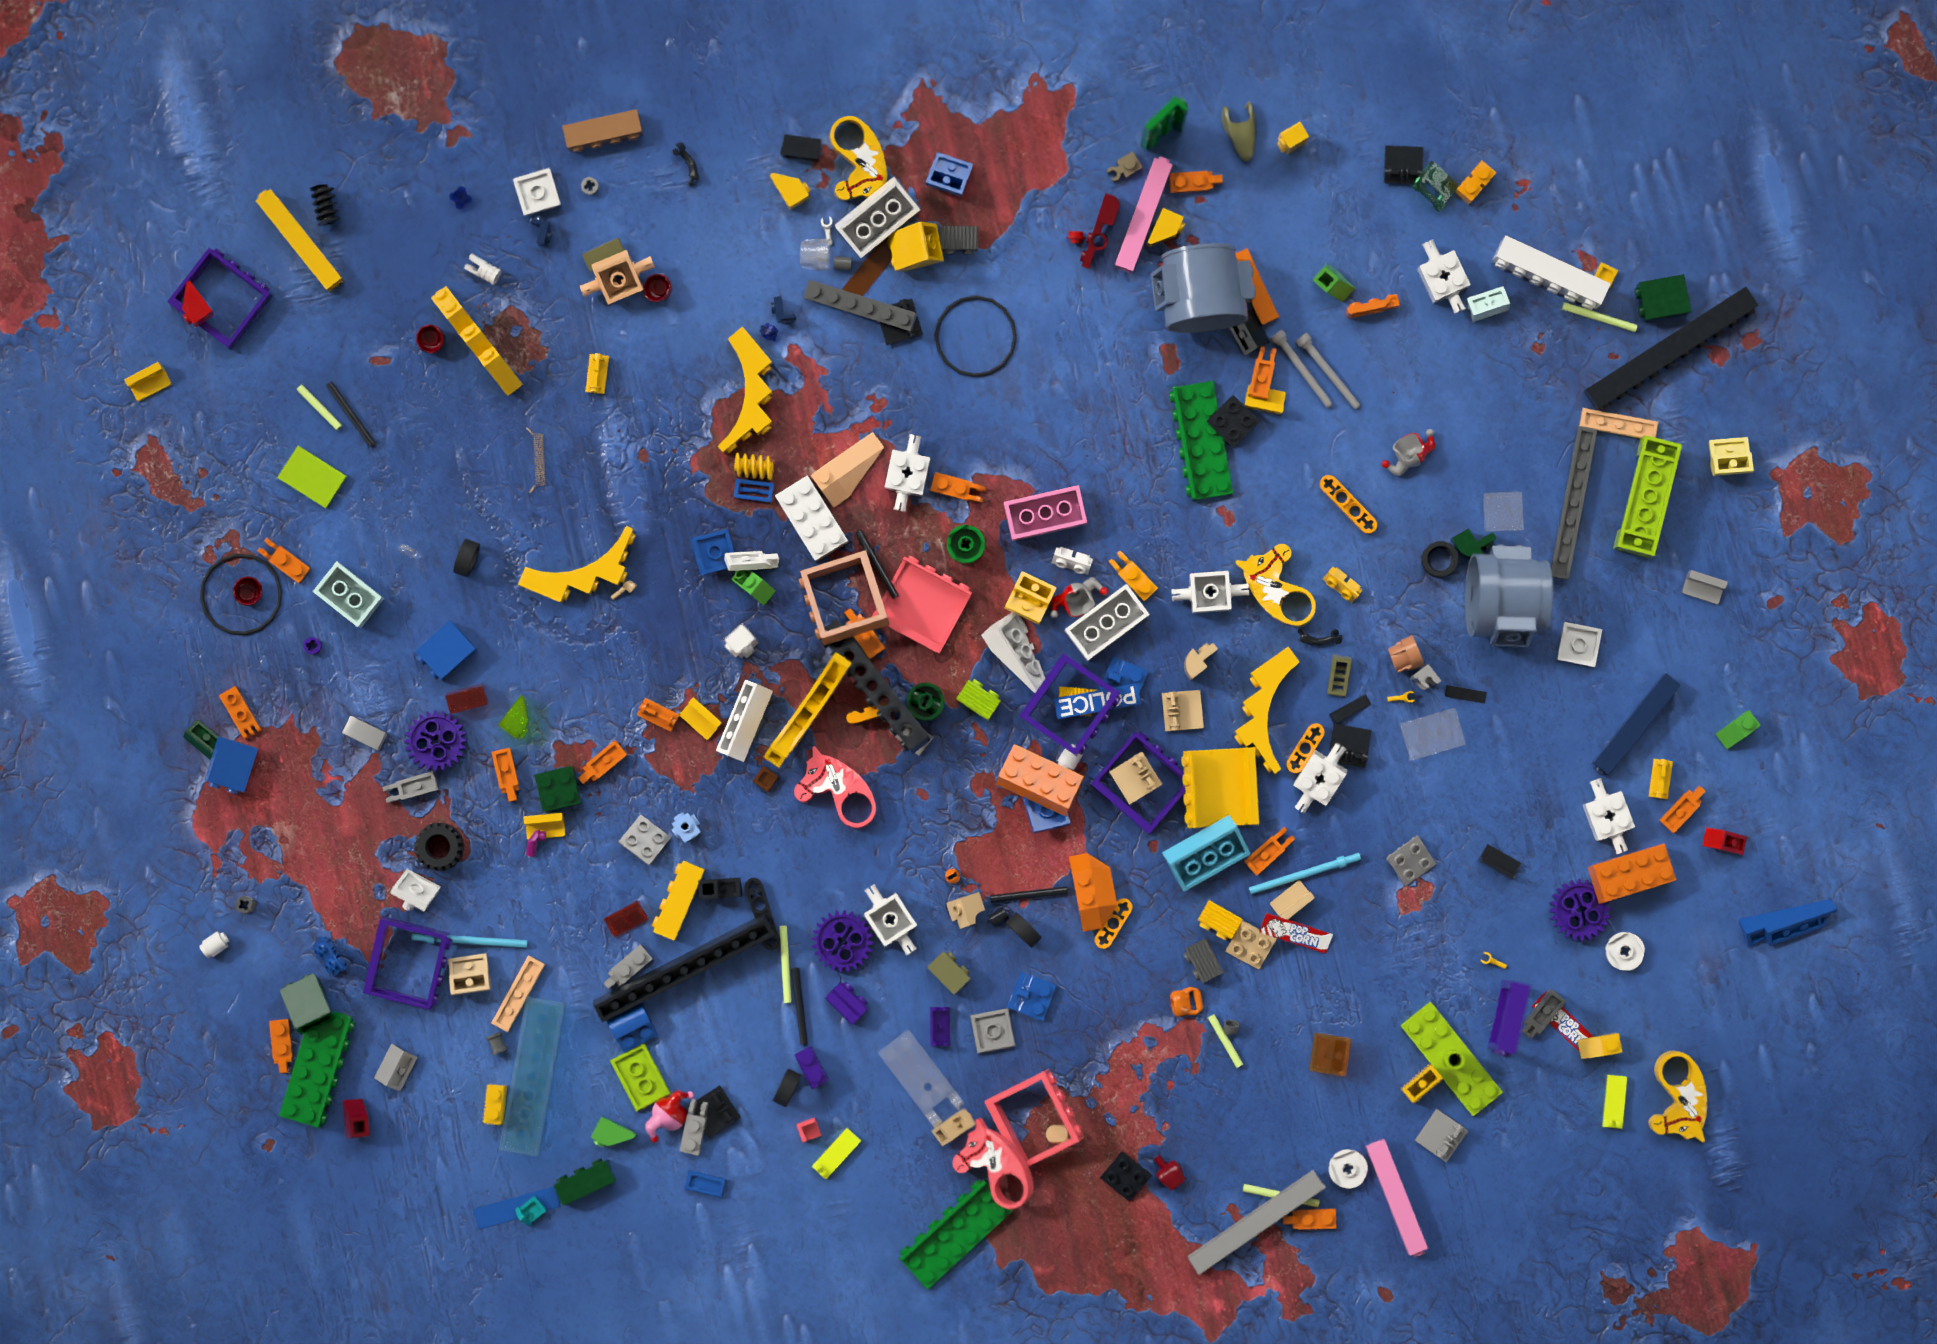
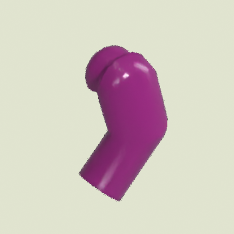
M534 831L527 842V856L534 857L536 855L538 840L543 842L546 839L545 831Z

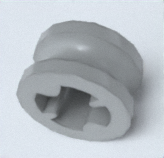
M587 177L582 181L581 188L586 194L593 195L598 191L599 184L594 178ZM588 181L595 183L592 191L585 189Z

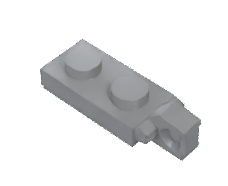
M640 944L608 972L611 977L603 984L608 989L615 983L618 986L624 984L653 958Z

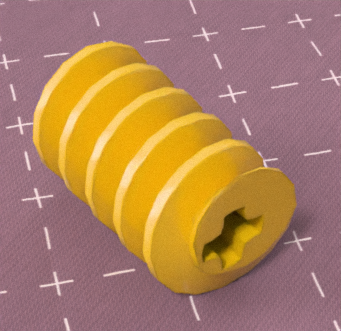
M736 453L734 474L737 472L738 477H741L744 472L746 478L752 473L754 479L757 478L758 474H760L762 480L766 474L768 480L772 479L774 459L771 462L770 456H767L765 461H763L762 455H759L758 459L755 460L754 454L748 459L747 454L744 453L741 459L739 453Z

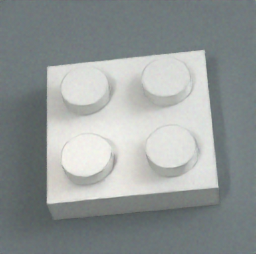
M550 168L513 179L524 216L561 206Z
M1564 622L1556 660L1595 667L1602 629Z

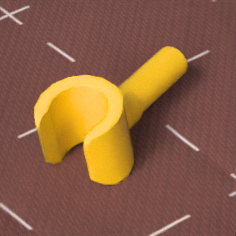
M1408 691L1400 696L1387 697L1388 702L1400 700L1411 703L1415 700H1408L1407 695L1414 692Z
M1487 952L1483 953L1490 957L1489 961L1487 962L1481 960L1483 964L1491 963L1493 965H1497L1503 969H1506V964L1492 958V956Z

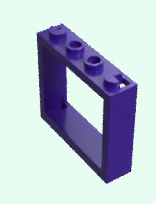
M208 248L167 302L182 314H185L182 310L183 304L180 301L184 297L186 283L190 280L194 284L213 258L263 295L230 339L206 321L199 325L231 350L271 299L272 295L269 293L270 288L262 282L260 285L254 282L255 277L247 271L245 273L239 270L240 266L232 259L229 262L223 258L225 256L224 253L217 248L214 251Z
M1063 653L1019 717L1077 757L1078 754L1082 755L1087 749L1088 745L1086 743L1089 738L1094 739L1097 735L1099 724L1106 722L1110 716L1108 713L1112 706L1115 708L1121 700L1119 697L1121 693ZM1067 663L1112 694L1075 748L1030 717Z
M1135 731L1090 785L1147 834H1150L1185 793V786L1183 785L1149 824L1100 781L1135 740L1182 780L1184 770L1182 771L1177 767L1179 763L1172 757L1167 759L1162 754L1164 751L1158 745L1152 746L1147 742L1149 738L1141 731L1139 734Z
M383 916L379 921L363 993L430 1010L438 1002L439 994H436L437 988L442 985L443 976L441 971L442 968L445 969L448 960L445 954L446 950H450L452 939L449 938L450 933ZM389 925L442 939L428 999L375 986Z
M1502 980L1488 1048L1492 1049V1053L1510 1057L1511 1053L1516 1054L1531 985Z

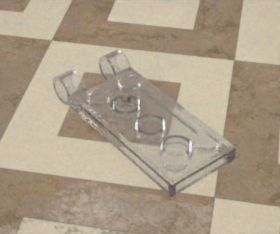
M909 1029L878 1052L934 1128L941 1124L942 1121L932 1108L943 1099L948 1097L957 1110L965 1105ZM926 1083L931 1084L932 1088L930 1091L924 1089Z

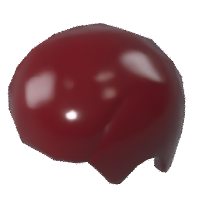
M663 274L649 276L643 285L644 296L651 302L661 303L667 300L672 292L671 281Z
M427 324L422 326L417 332L416 343L422 351L433 354L442 349L445 344V335L438 326Z
M250 576L240 578L236 581L233 588L234 599L244 606L255 605L262 596L261 583L256 578Z

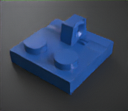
M728 529L690 539L700 576L728 569L724 560L725 554L734 553Z
M1112 657L1103 681L1113 688L1137 683L1140 693L1148 671Z
M1025 797L1022 798L1033 834L1070 826L1071 822L1068 813L1065 817Z
M1020 972L1007 1008L1043 1021L1057 985Z

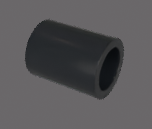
M1003 907L988 915L994 927L1010 919Z

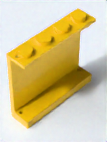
M1255 747L1183 751L1181 761L1184 767L1183 785L1186 792L1184 794V804L1187 810L1185 814L1187 828L1208 827L1230 815L1236 825L1259 824Z

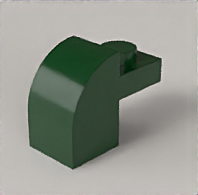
M1468 528L1450 540L1460 555L1470 559L1473 554H1483L1481 548L1483 547L1486 550L1493 546V541L1497 538L1492 532L1476 541Z

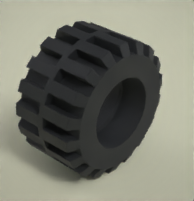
M429 824L422 828L419 835L415 838L414 852L418 857L417 860L430 870H449L460 862L461 856L464 854L463 847L465 845L462 840L463 837L457 829L449 824ZM438 835L446 837L450 842V851L443 858L433 857L428 848L430 840Z

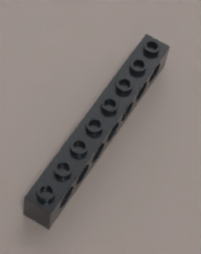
M836 618L824 629L826 632L842 627V625ZM851 637L843 639V644L840 647H835L834 643L823 645L825 649L829 647L832 650L831 656L836 652L844 658L849 654L855 655L845 674L848 678L851 676L856 682L853 684L859 692H865L867 695L865 700L871 707L876 706L879 710L876 714L883 722L886 720L890 724L888 729L894 737L898 735L902 741L899 743L906 752L910 750L914 754L931 740ZM859 669H866L864 676H857ZM870 684H878L877 689L869 691L868 687ZM883 698L889 699V703L886 706L880 705V701ZM900 713L901 717L899 720L893 721L891 720L892 715ZM905 728H912L913 730L910 735H903Z

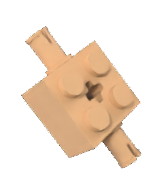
M625 250L592 264L593 272L596 276L595 280L580 285V289L584 297L600 290L603 292L607 303L611 304L642 291L643 287L638 277L640 276L639 274L655 268L650 256L636 263L632 262L628 251ZM615 275H619L620 279H616Z

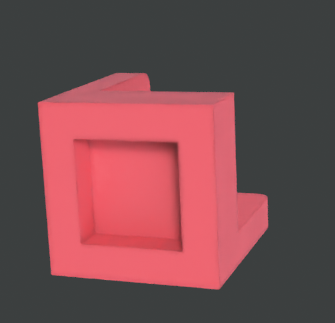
M815 1117L796 1124L803 1143L822 1135Z

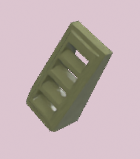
M1332 654L1327 694L1346 697L1352 664L1351 657ZM1336 662L1346 663V666L1336 665ZM1335 669L1343 670L1345 674L1335 673ZM1334 677L1343 678L1344 682L1335 681ZM1332 686H1343V690L1332 688Z

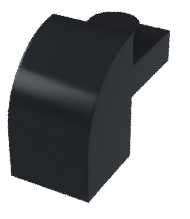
M741 877L698 880L699 900L742 897Z

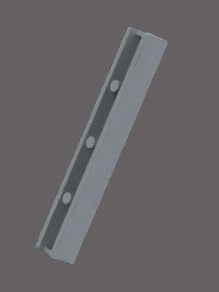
M1311 1170L1188 1255V1259L1196 1269L1197 1274H1201L1326 1188L1325 1184L1321 1182L1314 1170Z

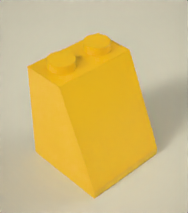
M917 222L896 230L889 235L888 246L892 252L891 262L895 271L905 272L944 262L937 224Z

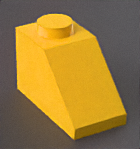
M770 174L771 180L790 210L810 198L808 193L811 191L805 182L801 183L797 178L780 174Z
M1163 208L1147 246L1157 245L1175 238L1177 233L1181 234L1185 223L1182 222L1184 217Z
M1619 1033L1577 1040L1581 1059L1622 1052Z

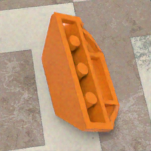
M1088 853L1069 856L1082 930L1086 932L1102 929L1117 906L1110 867Z

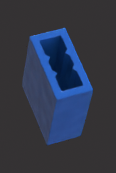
M449 620L416 650L418 654L416 658L423 665L427 664L431 668L429 672L436 680L438 678L444 680L476 652L477 649L456 625Z
M218 736L204 779L209 782L208 786L220 789V786L227 787L228 792L238 794L239 791L244 792L258 748Z

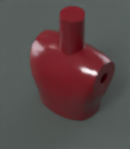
M1160 1154L1154 1158L1160 1167L1156 1177L1170 1191L1186 1180L1181 1167L1175 1160L1166 1163Z

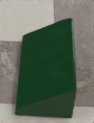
M197 719L185 731L183 738L211 760L218 736Z

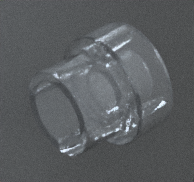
M830 239L802 240L800 245V266L815 271H829Z

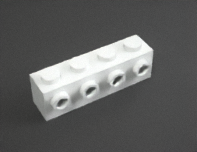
M742 624L725 639L727 642L725 647L735 658L738 655L741 658L744 656L748 658L755 651L753 648L758 644L756 639Z
M748 680L744 681L716 751L744 762L772 695V690Z

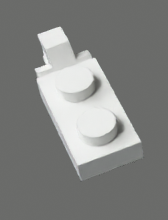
M762 551L726 553L724 557L729 571L777 568L779 563L778 554H763Z

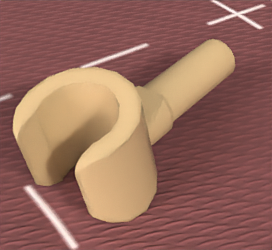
M630 580L626 581L611 598L613 600L616 599L625 590L632 593L637 585Z

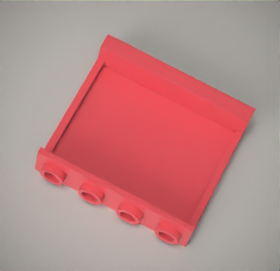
M909 556V558L904 557L891 581L899 596L892 599L887 590L882 598L890 624L887 627L940 654L972 592L969 591L970 587L962 583L959 585L953 583V578L943 574L940 576L936 574V569L933 567L919 565L918 559ZM877 609L873 613L872 617L878 615Z

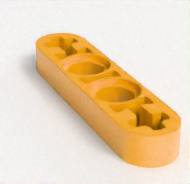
M1325 475L1322 477L1319 483L1320 488L1363 533L1371 534L1377 528L1375 518L1334 476ZM1325 479L1327 481L1331 479L1333 481L1331 485L1334 488L1337 486L1340 488L1335 491L1333 496L1330 494L1333 490L1330 487H1324ZM1339 492L1345 493L1347 495L1346 502L1339 503L1336 495ZM1352 506L1359 507V516L1354 517L1350 514ZM1365 513L1367 516L1364 519L1367 522H1373L1371 525L1373 529H1364L1365 523L1362 520L1358 523L1356 520L1360 519Z

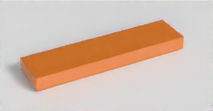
M1248 248L1235 253L1237 261H1250V266L1253 267L1252 282L1256 288V294L1250 302L1261 325L1279 318Z

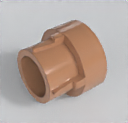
M1412 635L1388 648V653L1397 672L1414 670L1424 666V661Z

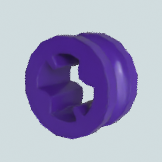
M309 637L304 641L303 647L307 653L315 655L321 651L322 644L319 639ZM315 640V644H318V646L313 651H310L308 643H312Z

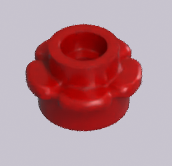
M1069 231L1067 239H1070V243H1082V240L1085 239L1084 232Z

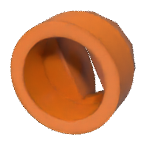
M949 869L945 873V879L948 883L955 884L960 879V873L956 869ZM956 872L957 876L949 880L948 876Z

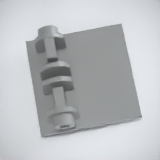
M640 815L618 842L649 865L671 837Z
M1418 835L1386 857V860L1392 865L1405 886L1436 865V862Z
M1436 1109L1415 1141L1447 1163L1468 1130Z

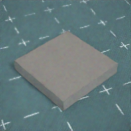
M1008 1008L970 1015L977 1053L1015 1046Z

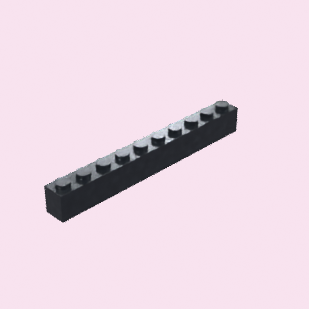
M1747 287L1742 288L1583 392L1595 410L1599 408L1602 411L1612 405L1610 401L1615 398L1618 400L1628 395L1626 391L1632 387L1636 390L1644 384L1643 380L1647 377L1651 380L1659 375L1658 370L1665 367L1667 370L1676 364L1674 360L1681 356L1684 359L1692 353L1690 350L1695 346L1698 349L1708 343L1706 339L1713 336L1715 339L1723 334V328L1727 326L1732 328L1740 323L1738 319L1745 315L1747 318L1756 312L1755 308L1759 306Z
M764 913L593 1000V1006L603 1023L774 936V929Z

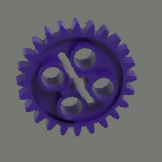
M434 710L433 715L426 711L425 718L420 714V721L413 719L415 726L408 725L411 732H405V735L409 738L404 740L405 744L410 745L405 748L406 752H411L408 755L409 759L415 757L413 764L415 765L420 762L419 768L422 769L426 766L427 772L434 768L435 773H437L439 767L444 772L446 765L452 769L451 762L458 764L457 756L463 758V754L460 751L466 750V747L462 745L467 743V739L462 738L466 735V732L460 731L463 725H457L459 720L457 718L452 720V714L445 717L444 711L440 715L437 714L436 710ZM430 725L437 726L435 732L430 733L427 731ZM421 733H425L434 740L438 738L441 744L448 746L451 749L447 750L438 743H435L433 745L432 740L427 737L421 736ZM453 734L454 738L452 741L447 742L444 740L445 735ZM421 741L428 743L424 749H419L418 744ZM438 750L444 751V755L441 758L434 757V754Z
M1578 879L1576 884L1573 880H1570L1569 886L1566 883L1562 884L1564 890L1557 888L1556 891L1559 895L1553 894L1552 898L1555 901L1549 903L1554 907L1548 911L1549 913H1554V916L1550 918V920H1556L1553 927H1560L1558 933L1566 932L1564 938L1572 935V941L1579 937V941L1582 942L1584 936L1589 941L1591 940V934L1595 938L1598 937L1597 931L1602 933L1604 932L1602 926L1609 925L1605 919L1611 918L1607 912L1611 911L1612 908L1606 905L1611 901L1599 904L1593 884L1589 886L1588 880H1585L1583 884L1581 879ZM1574 894H1577L1578 903L1576 898L1574 897ZM1583 894L1590 896V903H1585L1582 900ZM1565 899L1571 900V909L1565 907ZM1583 908L1584 912L1577 913L1576 909ZM1589 912H1593L1596 915L1595 922L1589 920ZM1571 917L1578 920L1577 927H1573L1570 924Z
M836 910L834 917L831 913H828L829 919L827 920L822 917L824 923L816 924L820 929L813 930L817 937H813L811 940L816 941L817 944L813 945L812 948H818L814 955H821L819 962L825 960L824 967L831 964L832 971L836 966L839 967V972H842L843 967L849 972L851 965L854 969H857L856 963L858 962L863 965L862 958H869L865 953L872 952L868 945L874 944V942L869 941L873 934L867 933L871 927H864L866 920L860 922L861 915L854 918L853 911L849 916L846 914V910L843 911L842 915ZM842 922L845 924V931L843 933L835 931L836 923ZM852 926L853 930L846 938L847 945L843 944L836 955L833 956L832 953L839 944L838 937L842 938L849 927ZM853 933L861 935L860 943L854 944L851 942L850 937ZM831 938L834 940L835 945L832 949L825 948V939ZM842 949L850 951L851 956L848 960H843L840 957Z

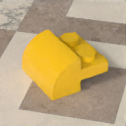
M1022 571L1005 605V609L1039 625L1057 587Z

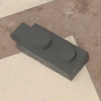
M1549 989L1523 1022L1525 1027L1521 1032L1530 1039L1535 1034L1540 1035L1566 1001L1552 989Z

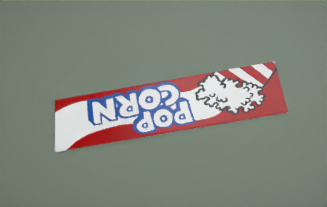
M1266 913L1259 933L1325 954L1333 936L1331 933Z
M1547 991L1532 1005L1533 1008L1536 1007ZM1563 1007L1560 1008L1549 1022L1578 1051L1577 1040L1594 1037Z

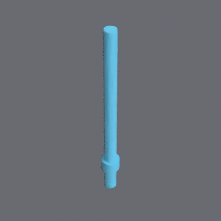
M1359 853L1346 857L1343 855L1337 857L1334 861L1249 887L1252 895L1337 867L1344 868L1347 867V864L1361 860Z
M412 933L411 941H426L427 944H435V942L442 941L441 938L421 933ZM453 935L449 937L452 939V943L527 948L528 940Z

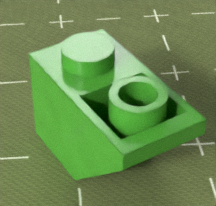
M1328 262L1313 278V281L1319 287L1341 302L1355 289Z
M751 570L736 571L735 575L731 578L734 583L762 605H765L776 591Z

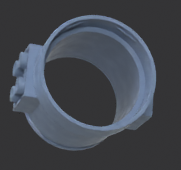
M1225 243L1197 244L1173 249L1161 256L1163 265L1151 274L1155 312L1164 311L1167 331L1175 333L1208 332L1234 327L1248 320L1247 303L1254 299L1256 294V288L1252 282L1253 267L1250 266V261H1237L1235 255L1236 247L1234 245Z
M1500 544L1493 546L1490 554H1473L1468 565L1465 587V619L1469 636L1490 637V646L1529 647L1534 634L1545 635L1550 623L1553 597L1552 573L1549 562L1547 560H1532L1531 547L1523 545L1512 547Z

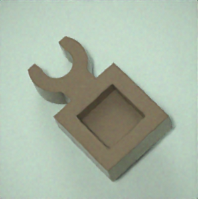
M1132 151L1116 161L1118 167L1108 168L1107 174L1112 171L1116 172L1117 176L1112 179V182H1116L1119 180L1120 175L1124 174L1125 178L1143 167Z

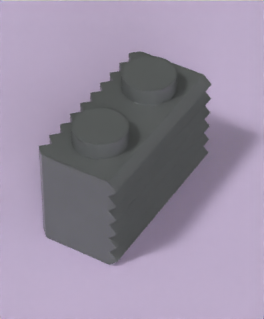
M940 226V243L944 254L954 255L955 251H963V255H974V252H978V226Z
M1206 938L1185 948L1186 953L1183 955L1188 964H1193L1195 970L1192 972L1197 981L1201 980L1204 983L1223 973Z

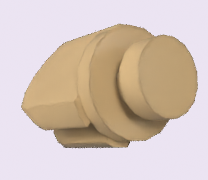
M1052 1125L1046 1132L1048 1141L1055 1144H1060L1071 1138L1065 1125Z

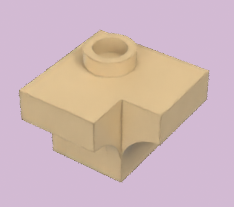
M979 892L946 903L952 921L957 920L960 929L976 924V915L985 910Z

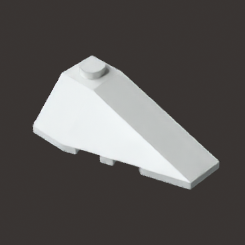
M1012 612L991 625L981 636L990 650L1035 693L1045 680V676L1040 662L1035 660L1032 652L1034 646L1033 643L1030 644L1026 635L1028 629L1019 615Z

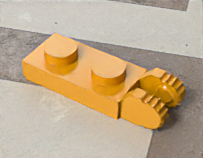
M1119 551L1117 553L1118 557L1127 565L1121 569L1115 560L1111 559L1108 562L1118 572V575L1145 601L1158 588L1133 561H1130Z
M889 701L882 703V706H886ZM873 706L864 708L863 713L853 711L848 713L846 720L854 724L879 717L876 714L879 710Z

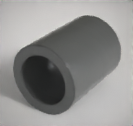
M834 256L833 270L851 271V257Z

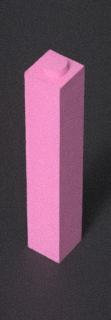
M1159 157L1153 160L1116 260L1115 268L1133 273L1172 168V164L1169 163L1170 160Z
M1381 1139L1366 1145V1150L1407 1253L1409 1255L1413 1254L1414 1257L1424 1254V1250L1428 1249L1385 1140Z

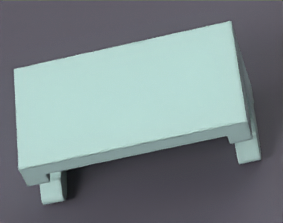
M1504 286L1467 298L1468 310L1470 309L1473 322L1508 311L1510 306Z

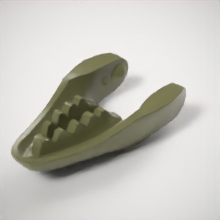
M1250 101L1245 105L1250 117L1245 122H1231L1228 115L1230 110L1227 106H1223L1221 113V122L1226 134L1240 158L1246 162L1250 161L1254 154L1257 122L1256 113Z

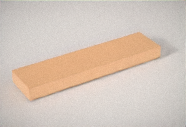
M1583 408L1579 426L1640 439L1644 435L1656 438L1658 422Z
M528 955L491 1022L492 1024L506 1032L510 1031L546 964Z

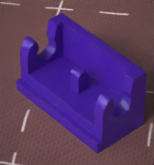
M930 1007L931 1046H950V1007Z

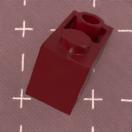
M363 1099L343 1100L346 1139L370 1136L368 1115Z

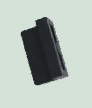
M785 134L780 155L784 158L819 162L822 140Z
M1253 309L1247 311L1248 320L1246 322L1230 327L1244 355H1248L1259 347L1270 343Z
M1489 844L1486 845L1478 859L1480 863L1510 880H1514V875L1521 865L1519 861Z

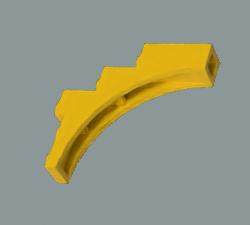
M445 286L431 297L506 395L509 396L523 385L450 290Z
M743 327L728 338V341L738 354L743 367L745 397L736 425L730 434L718 445L723 454L725 452L731 453L737 447L736 443L741 439L743 441L748 439L752 435V430L757 435L760 433L764 435L772 428L770 426L772 421L760 408L759 404H766L771 399L770 395L773 393L759 375L768 373L772 369L770 366L773 363Z
M626 526L618 541L606 554L583 568L569 572L551 573L525 567L518 585L559 603H562L563 600L567 601L571 592L568 589L569 586L590 595L592 591L595 592L599 585L598 578L619 586L620 583L625 582L628 575L625 572L627 568L620 564L621 562L624 563L628 556L626 549L629 544L632 545L636 534L633 533L635 530Z
M1289 646L1250 673L1251 683L1255 688L1259 686L1261 690L1242 702L1244 705L1242 707L1243 711L1248 717L1252 716L1253 719L1234 731L1236 733L1234 738L1238 744L1247 747L1252 743L1253 747H1255V755L1263 758L1265 761L1263 766L1268 773L1272 771L1273 774L1280 771L1281 768L1273 755L1269 743L1267 729L1268 711L1279 683L1299 663V660Z
M837 652L832 656L808 695L771 744L764 758L778 768L781 767L801 741L807 729L817 718L826 702L836 691L851 662Z

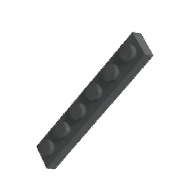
M812 280L808 281L803 297L911 332L917 316L915 312Z

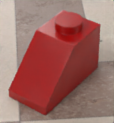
M189 280L186 283L182 310L185 313L183 318L188 325L193 324L196 328L212 317L214 313Z
M1706 827L1703 846L1743 855L1747 836Z

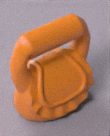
M1188 987L1183 990L1173 991L1170 994L1172 1012L1177 1017L1197 1015L1204 1008L1201 991L1198 988ZM1192 991L1196 1010H1192L1189 993Z

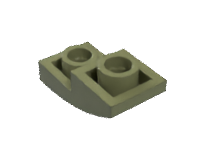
M617 237L583 253L582 256L591 272L593 271L592 264L625 251L620 238Z

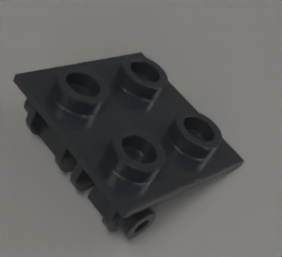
M1385 145L1384 183L1422 185L1423 147Z
M912 298L902 299L897 303L891 304L916 313ZM916 316L912 332L879 322L886 345L923 335L918 316Z
M1232 395L1206 422L1228 445L1234 448L1260 420Z
M1334 724L1329 753L1335 746V743H1339L1340 747L1337 752L1342 746L1346 748V751H1344L1337 763L1366 768L1372 730Z
M720 1085L697 1100L696 1115H700L703 1102L708 1103L707 1121L704 1131L708 1138H711L741 1118Z
M1123 1151L1117 1155V1158L1100 1176L1105 1183L1129 1202L1152 1177L1149 1171H1146Z

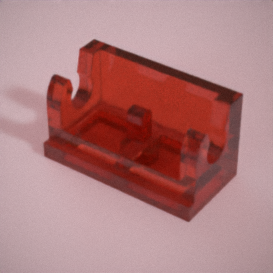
M484 683L447 692L445 695L450 714L488 704Z
M639 901L604 918L614 938L648 920Z

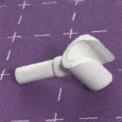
M829 217L830 223L828 225L823 223V218L821 219L822 228L825 229L827 245L832 244L831 228L833 222L831 217Z

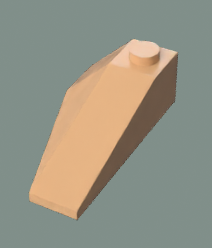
M872 432L811 475V478L833 508L850 497L858 483L884 449V446Z

